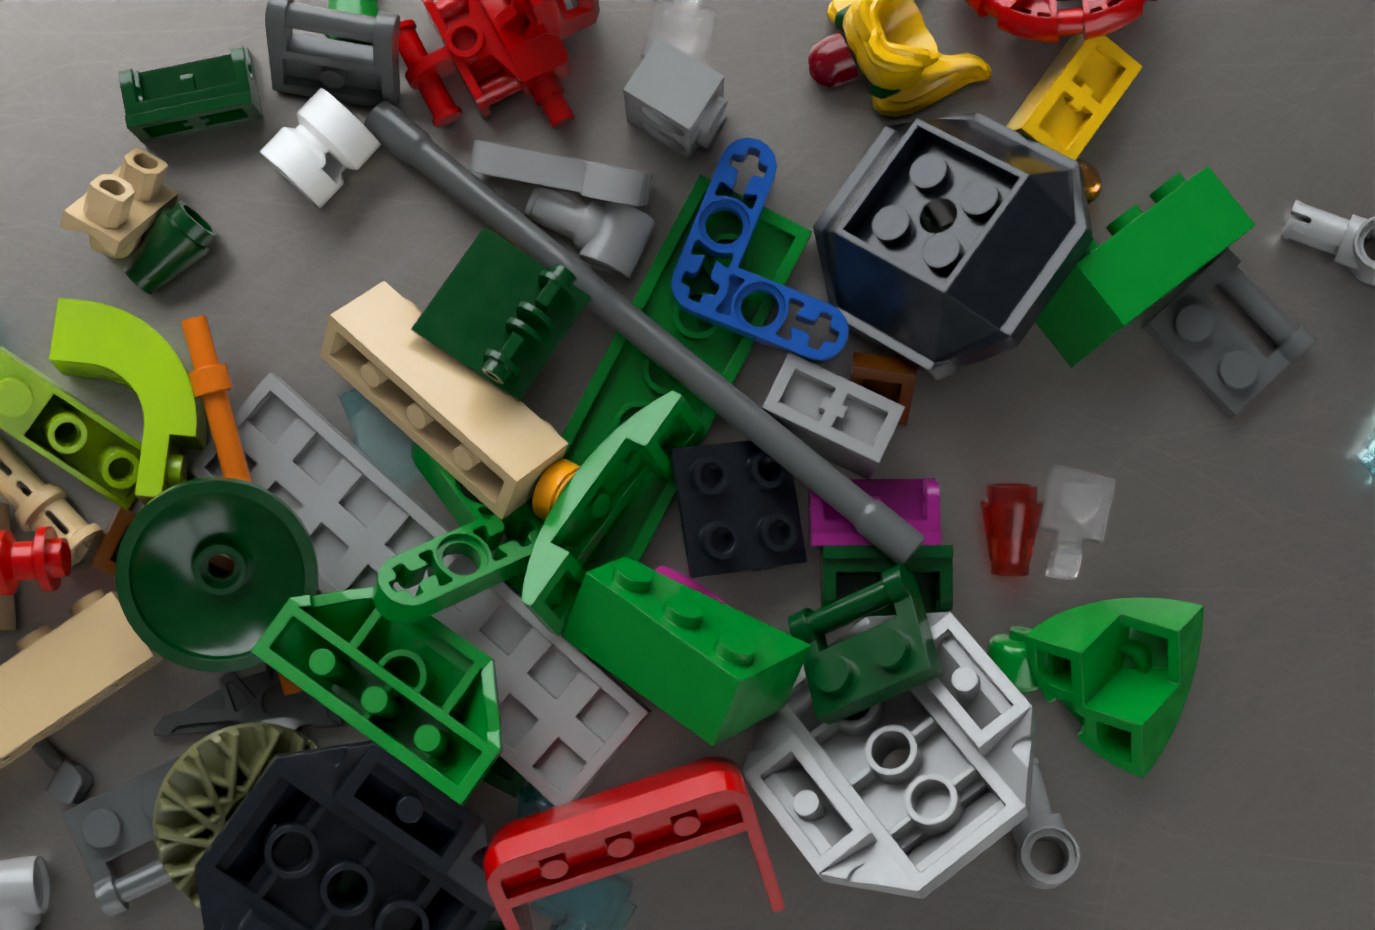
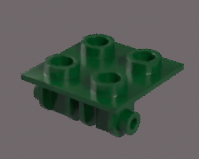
M484 226L412 326L411 331L517 401H520L588 304L591 296L573 285L577 278L564 266L555 264L550 270Z

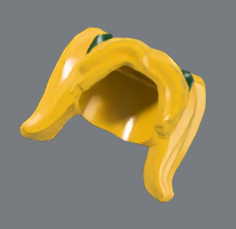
M833 0L828 6L827 17L839 31L845 33L848 46L855 53L861 71L870 81L869 93L871 94L873 108L882 115L899 117L912 114L943 99L969 83L986 81L992 76L990 66L982 58L974 54H941L938 51L934 38L926 28L921 12L914 0Z

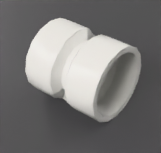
M320 88L297 112L299 125L295 129L282 127L259 151L284 178L319 209L344 185L342 172L346 168L358 170L381 146L374 135L345 106L323 88Z

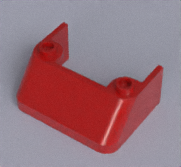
M704 757L695 762L558 807L512 820L500 827L492 835L483 860L488 892L505 929L533 930L527 905L528 902L746 831L773 913L786 909L741 770L733 760L725 757Z

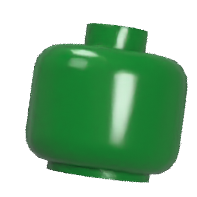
M1012 626L1009 629V635L997 634L990 638L987 646V655L1021 694H1031L1033 691L1040 689L1031 669L1026 650L1025 635L1032 629Z

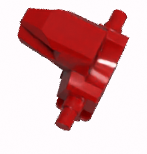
M422 0L425 10L444 45L430 54L427 53L415 30L417 28L415 21L407 19L400 22L398 51L408 68L405 72V78L412 89H419L433 116L432 122L436 128L451 124L463 114L461 108L453 102L443 83V80L459 73L483 119L491 115L490 105L520 91L527 98L533 96L536 104L544 110L553 129H558L575 119V115L563 95L565 90L560 82L570 76L572 69L569 54L562 40L595 24L600 8L598 0H571L574 8L568 11L564 0H438L436 2L433 0Z

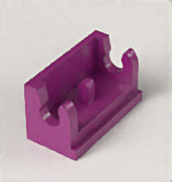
M935 478L850 479L869 496L886 504L923 534L926 539L921 545H941L939 482H936ZM808 488V549H821L822 546L873 545L856 531L850 521Z

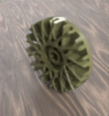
M253 722L229 726L211 733L192 745L181 755L167 773L159 789L153 811L152 826L155 849L165 872L179 892L182 891L196 908L199 909L201 906L195 865L276 754L321 748L307 736L291 728L271 723Z

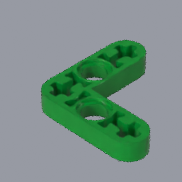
M414 441L411 445V457L414 464L461 527L391 557L381 566L373 587L372 601L376 610L384 618L403 624L420 621L525 572L534 544L543 526L526 502L501 520L483 503L468 499L460 488L462 484ZM503 534L511 540L499 545ZM521 538L524 541L523 547L515 540ZM496 549V552L493 557L491 551ZM450 554H462L474 562L477 571L466 576L457 575L445 566L443 558ZM427 570L429 578L423 580L425 572ZM398 582L403 589H409L418 584L419 586L416 595L412 597L407 590L395 592L393 590L394 583Z

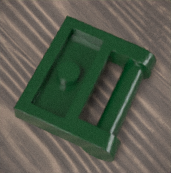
M903 563L882 573V580L816 611H813L811 608H805L788 617V628L791 636L812 645L803 666L816 718L828 725L943 675L918 584L913 573ZM894 603L897 617L828 648L826 634Z

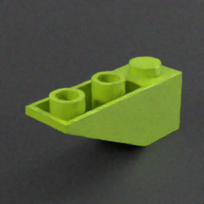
M0 345V428L117 505L129 509L137 498L135 490L142 443L51 378Z

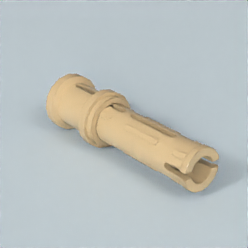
M0 437V462L12 473L8 476L0 469V493L16 509L15 519L17 525L22 531H32L34 534L38 527L52 526L58 538L67 539L71 551V567L74 566L97 546L104 534V530L96 523L88 524L66 501L67 492L61 486L53 483L45 484ZM28 490L31 494L27 497L23 491ZM53 521H57L68 534H63L53 524Z

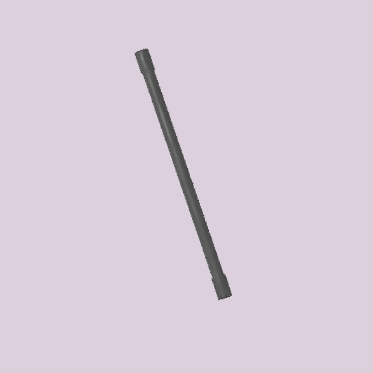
M388 100L382 101L370 112L364 126L383 146L404 163L417 168L496 234L550 270L555 264H560L570 270L577 278L573 285L591 296L590 301L586 305L588 309L850 521L860 535L897 565L901 563L906 564L926 539L923 534L886 504L873 499L439 147L424 129Z

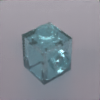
M613 874L534 900L531 908L553 921L548 930H624L637 905L627 900L634 885Z

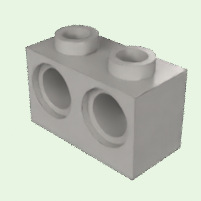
M658 35L623 89L627 122L691 160L699 145L706 149L713 145L727 121V116L723 115L728 101L723 98L724 75Z

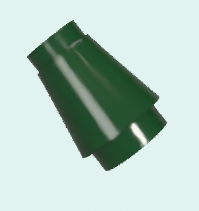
M178 201L171 210L165 207L162 209L132 256L131 261L123 270L135 285L152 295L159 287H162L210 253L211 248L209 244L217 237V233L196 210L185 202Z

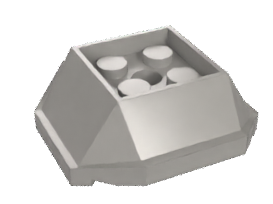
M951 612L926 613L942 669V676L828 725L816 718L804 666H802L785 707L756 723L752 749L748 751L742 775L819 877L826 883L924 899L1030 815L1036 713L1033 706ZM897 615L865 617L832 642L828 648L897 617ZM897 749L910 750L908 759L901 766L893 769L883 768L885 758L892 751Z

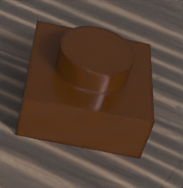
M854 352L849 381L904 406L905 409L898 424L907 426L917 369L897 357Z

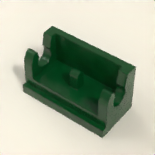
M244 46L231 48V54L184 64L144 72L133 71L132 69L119 71V82L126 114V127L142 143L264 118L252 54L248 48L244 49Z
M874 545L822 546L820 549V608L882 580V573L897 564ZM920 545L905 565L916 579L925 612L940 613L952 611L953 545ZM894 603L865 617L897 615Z

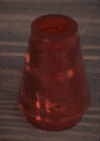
M1025 483L986 484V499H980L989 561H991V574L999 576L1029 575V564L1032 560L1044 501L1038 500V485Z

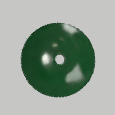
M205 477L185 481L168 488L150 500L132 520L120 544L116 559L115 579L117 595L123 613L134 632L146 645L163 658L175 664L193 670L215 673L239 671L263 663V660L250 651L290 597L315 596L317 594L319 571L317 554L307 528L294 510L282 499L265 488L248 481L228 477ZM218 554L227 555L232 559L234 568L226 573L218 572L212 567L210 559Z

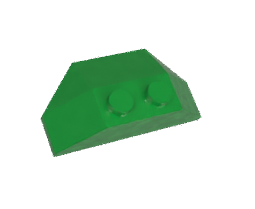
M373 587L336 591L315 596L290 597L250 652L451 799L464 806L503 752L495 660L431 615L409 624L395 623L384 618L376 610L372 601Z

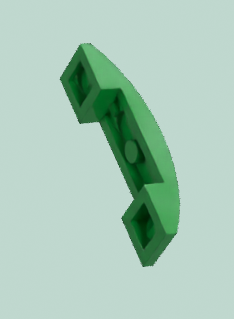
M671 391L651 402L620 425L583 462L554 503L534 544L524 578L521 599L524 605L549 632L559 636L565 628L586 573L582 566L649 472L652 471L670 480L673 476L670 449L694 446L705 431V427L682 394Z

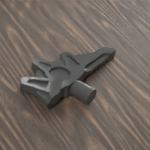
M267 664L266 671L242 679L235 672L224 674L219 679L221 689L201 699L184 711L164 715L154 728V736L211 733L229 726L253 722L278 724L295 731H301L303 727L308 726L331 728L344 725L341 717L305 691L284 696L278 672Z

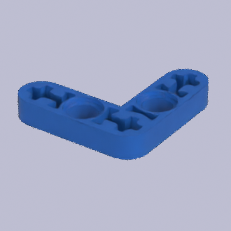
M754 138L738 139L728 145L720 157L673 272L671 286L674 301L681 310L693 317L786 354L790 352L816 364L830 362L840 355L848 339V323L842 312L827 302L740 268L773 187L777 163L773 151L761 140ZM748 154L759 158L758 169L766 173L763 178L752 176L745 189L743 200L756 201L752 209H749L736 198L717 196L720 188H723L732 195L737 183L738 170L730 165L733 161L743 163L747 159ZM720 211L732 212L742 222V234L736 241L724 245L714 242L706 233L705 228L710 216ZM696 246L701 247L713 257L732 259L728 268L716 260L711 273V285L717 288L718 291L715 296L704 294L700 302L689 299L690 287L682 283L685 277L696 279L705 262V255H693ZM758 292L766 293L773 297L778 306V316L774 322L763 327L752 326L746 322L741 312V305L746 297ZM789 304L801 307L796 315L795 320L807 325H815L819 317L831 321L829 332L837 336L836 342L824 341L819 350L813 349L808 346L810 335L794 327L791 328L789 340L777 336L786 323Z

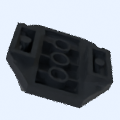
M978 112L935 119L916 118L908 123L885 126L813 225L829 304L842 312L847 319L850 331L936 381L960 371L959 367L987 360L1018 347L1093 241L1084 172L1077 161ZM954 222L949 229L938 233L944 225Z
M372 740L276 754L195 865L204 930H481L496 910L488 892L483 869V860L488 846L485 820L466 805L461 806ZM343 870L357 871L364 877V885L356 897L341 901L334 899L328 894V883L336 873Z

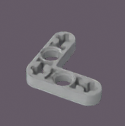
M475 139L469 171L580 192L582 196L633 206L648 205L654 174Z

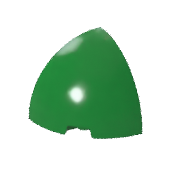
M1119 598L1078 606L1043 621L1025 635L1029 663L1042 694L1049 703L1060 699L1070 713L1079 721L1081 728L1077 733V737L1082 743L1111 764L1144 779L1168 744L1185 706L1200 651L1204 606L1163 598Z

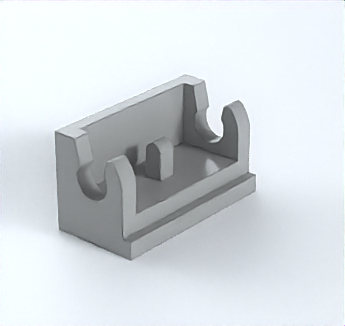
M789 352L762 409L824 459L866 479H870L880 463L905 407Z

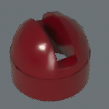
M840 32L821 39L812 47L808 55V67L810 75L818 84L832 88L842 86L859 78L850 50Z

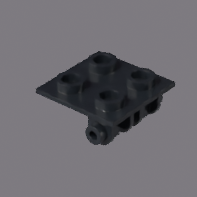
M750 440L670 449L690 578L752 570V572L774 569L777 566L807 562L794 477L785 468Z

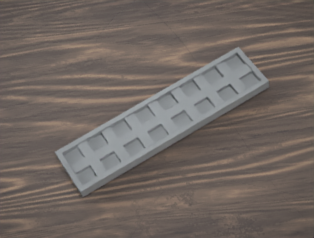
M269 372L234 413L252 483L272 492L289 505L302 520L310 534L318 560V590L323 594L374 587L378 572L384 562L391 557L450 532L443 523L278 375ZM213 439L187 468L196 478L223 477ZM450 554L443 558L445 566L457 575L466 576L477 571L474 562L462 554ZM427 570L425 572L423 580L429 578ZM504 581L431 616L495 660L503 739V752L500 756L555 807L578 799L652 711L600 664L562 638L563 631L559 636L549 632L521 601L522 594L507 581ZM395 582L393 589L396 591L407 590L414 597L419 584L409 589H403L398 582Z

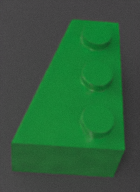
M1206 166L1187 181L1178 172L1149 195L1155 203L1154 206L1143 213L1137 204L1133 205L1106 227L1112 236L1100 246L1093 238L1090 246L1035 321L1071 368L1256 226L1209 166Z

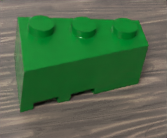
M622 557L585 573L561 636L713 747L785 707L812 646L627 557Z

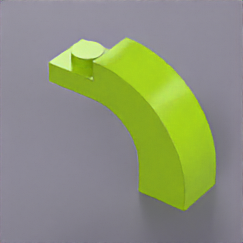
M58 298L49 360L65 376L97 378L117 382L132 390L140 400L144 414V433L135 496L146 505L161 492L187 480L188 459L187 455L180 454L181 448L204 450L206 447V417L201 398L195 399L188 375L189 372L170 344L146 322L131 313L104 303Z

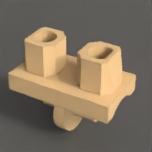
M134 148L124 156L122 165L113 173L100 174L90 182L88 192L63 211L60 226L68 231L87 233L90 238V247L97 253H103L112 258L127 257L138 248L141 243L142 234L152 227L162 209L165 207L171 210L175 206L178 192L163 185L168 168L167 163L141 148Z

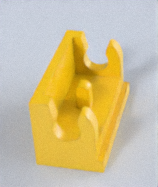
M1084 34L1074 35L1067 41L1006 127L1076 160L1143 66L1105 35L1085 41Z

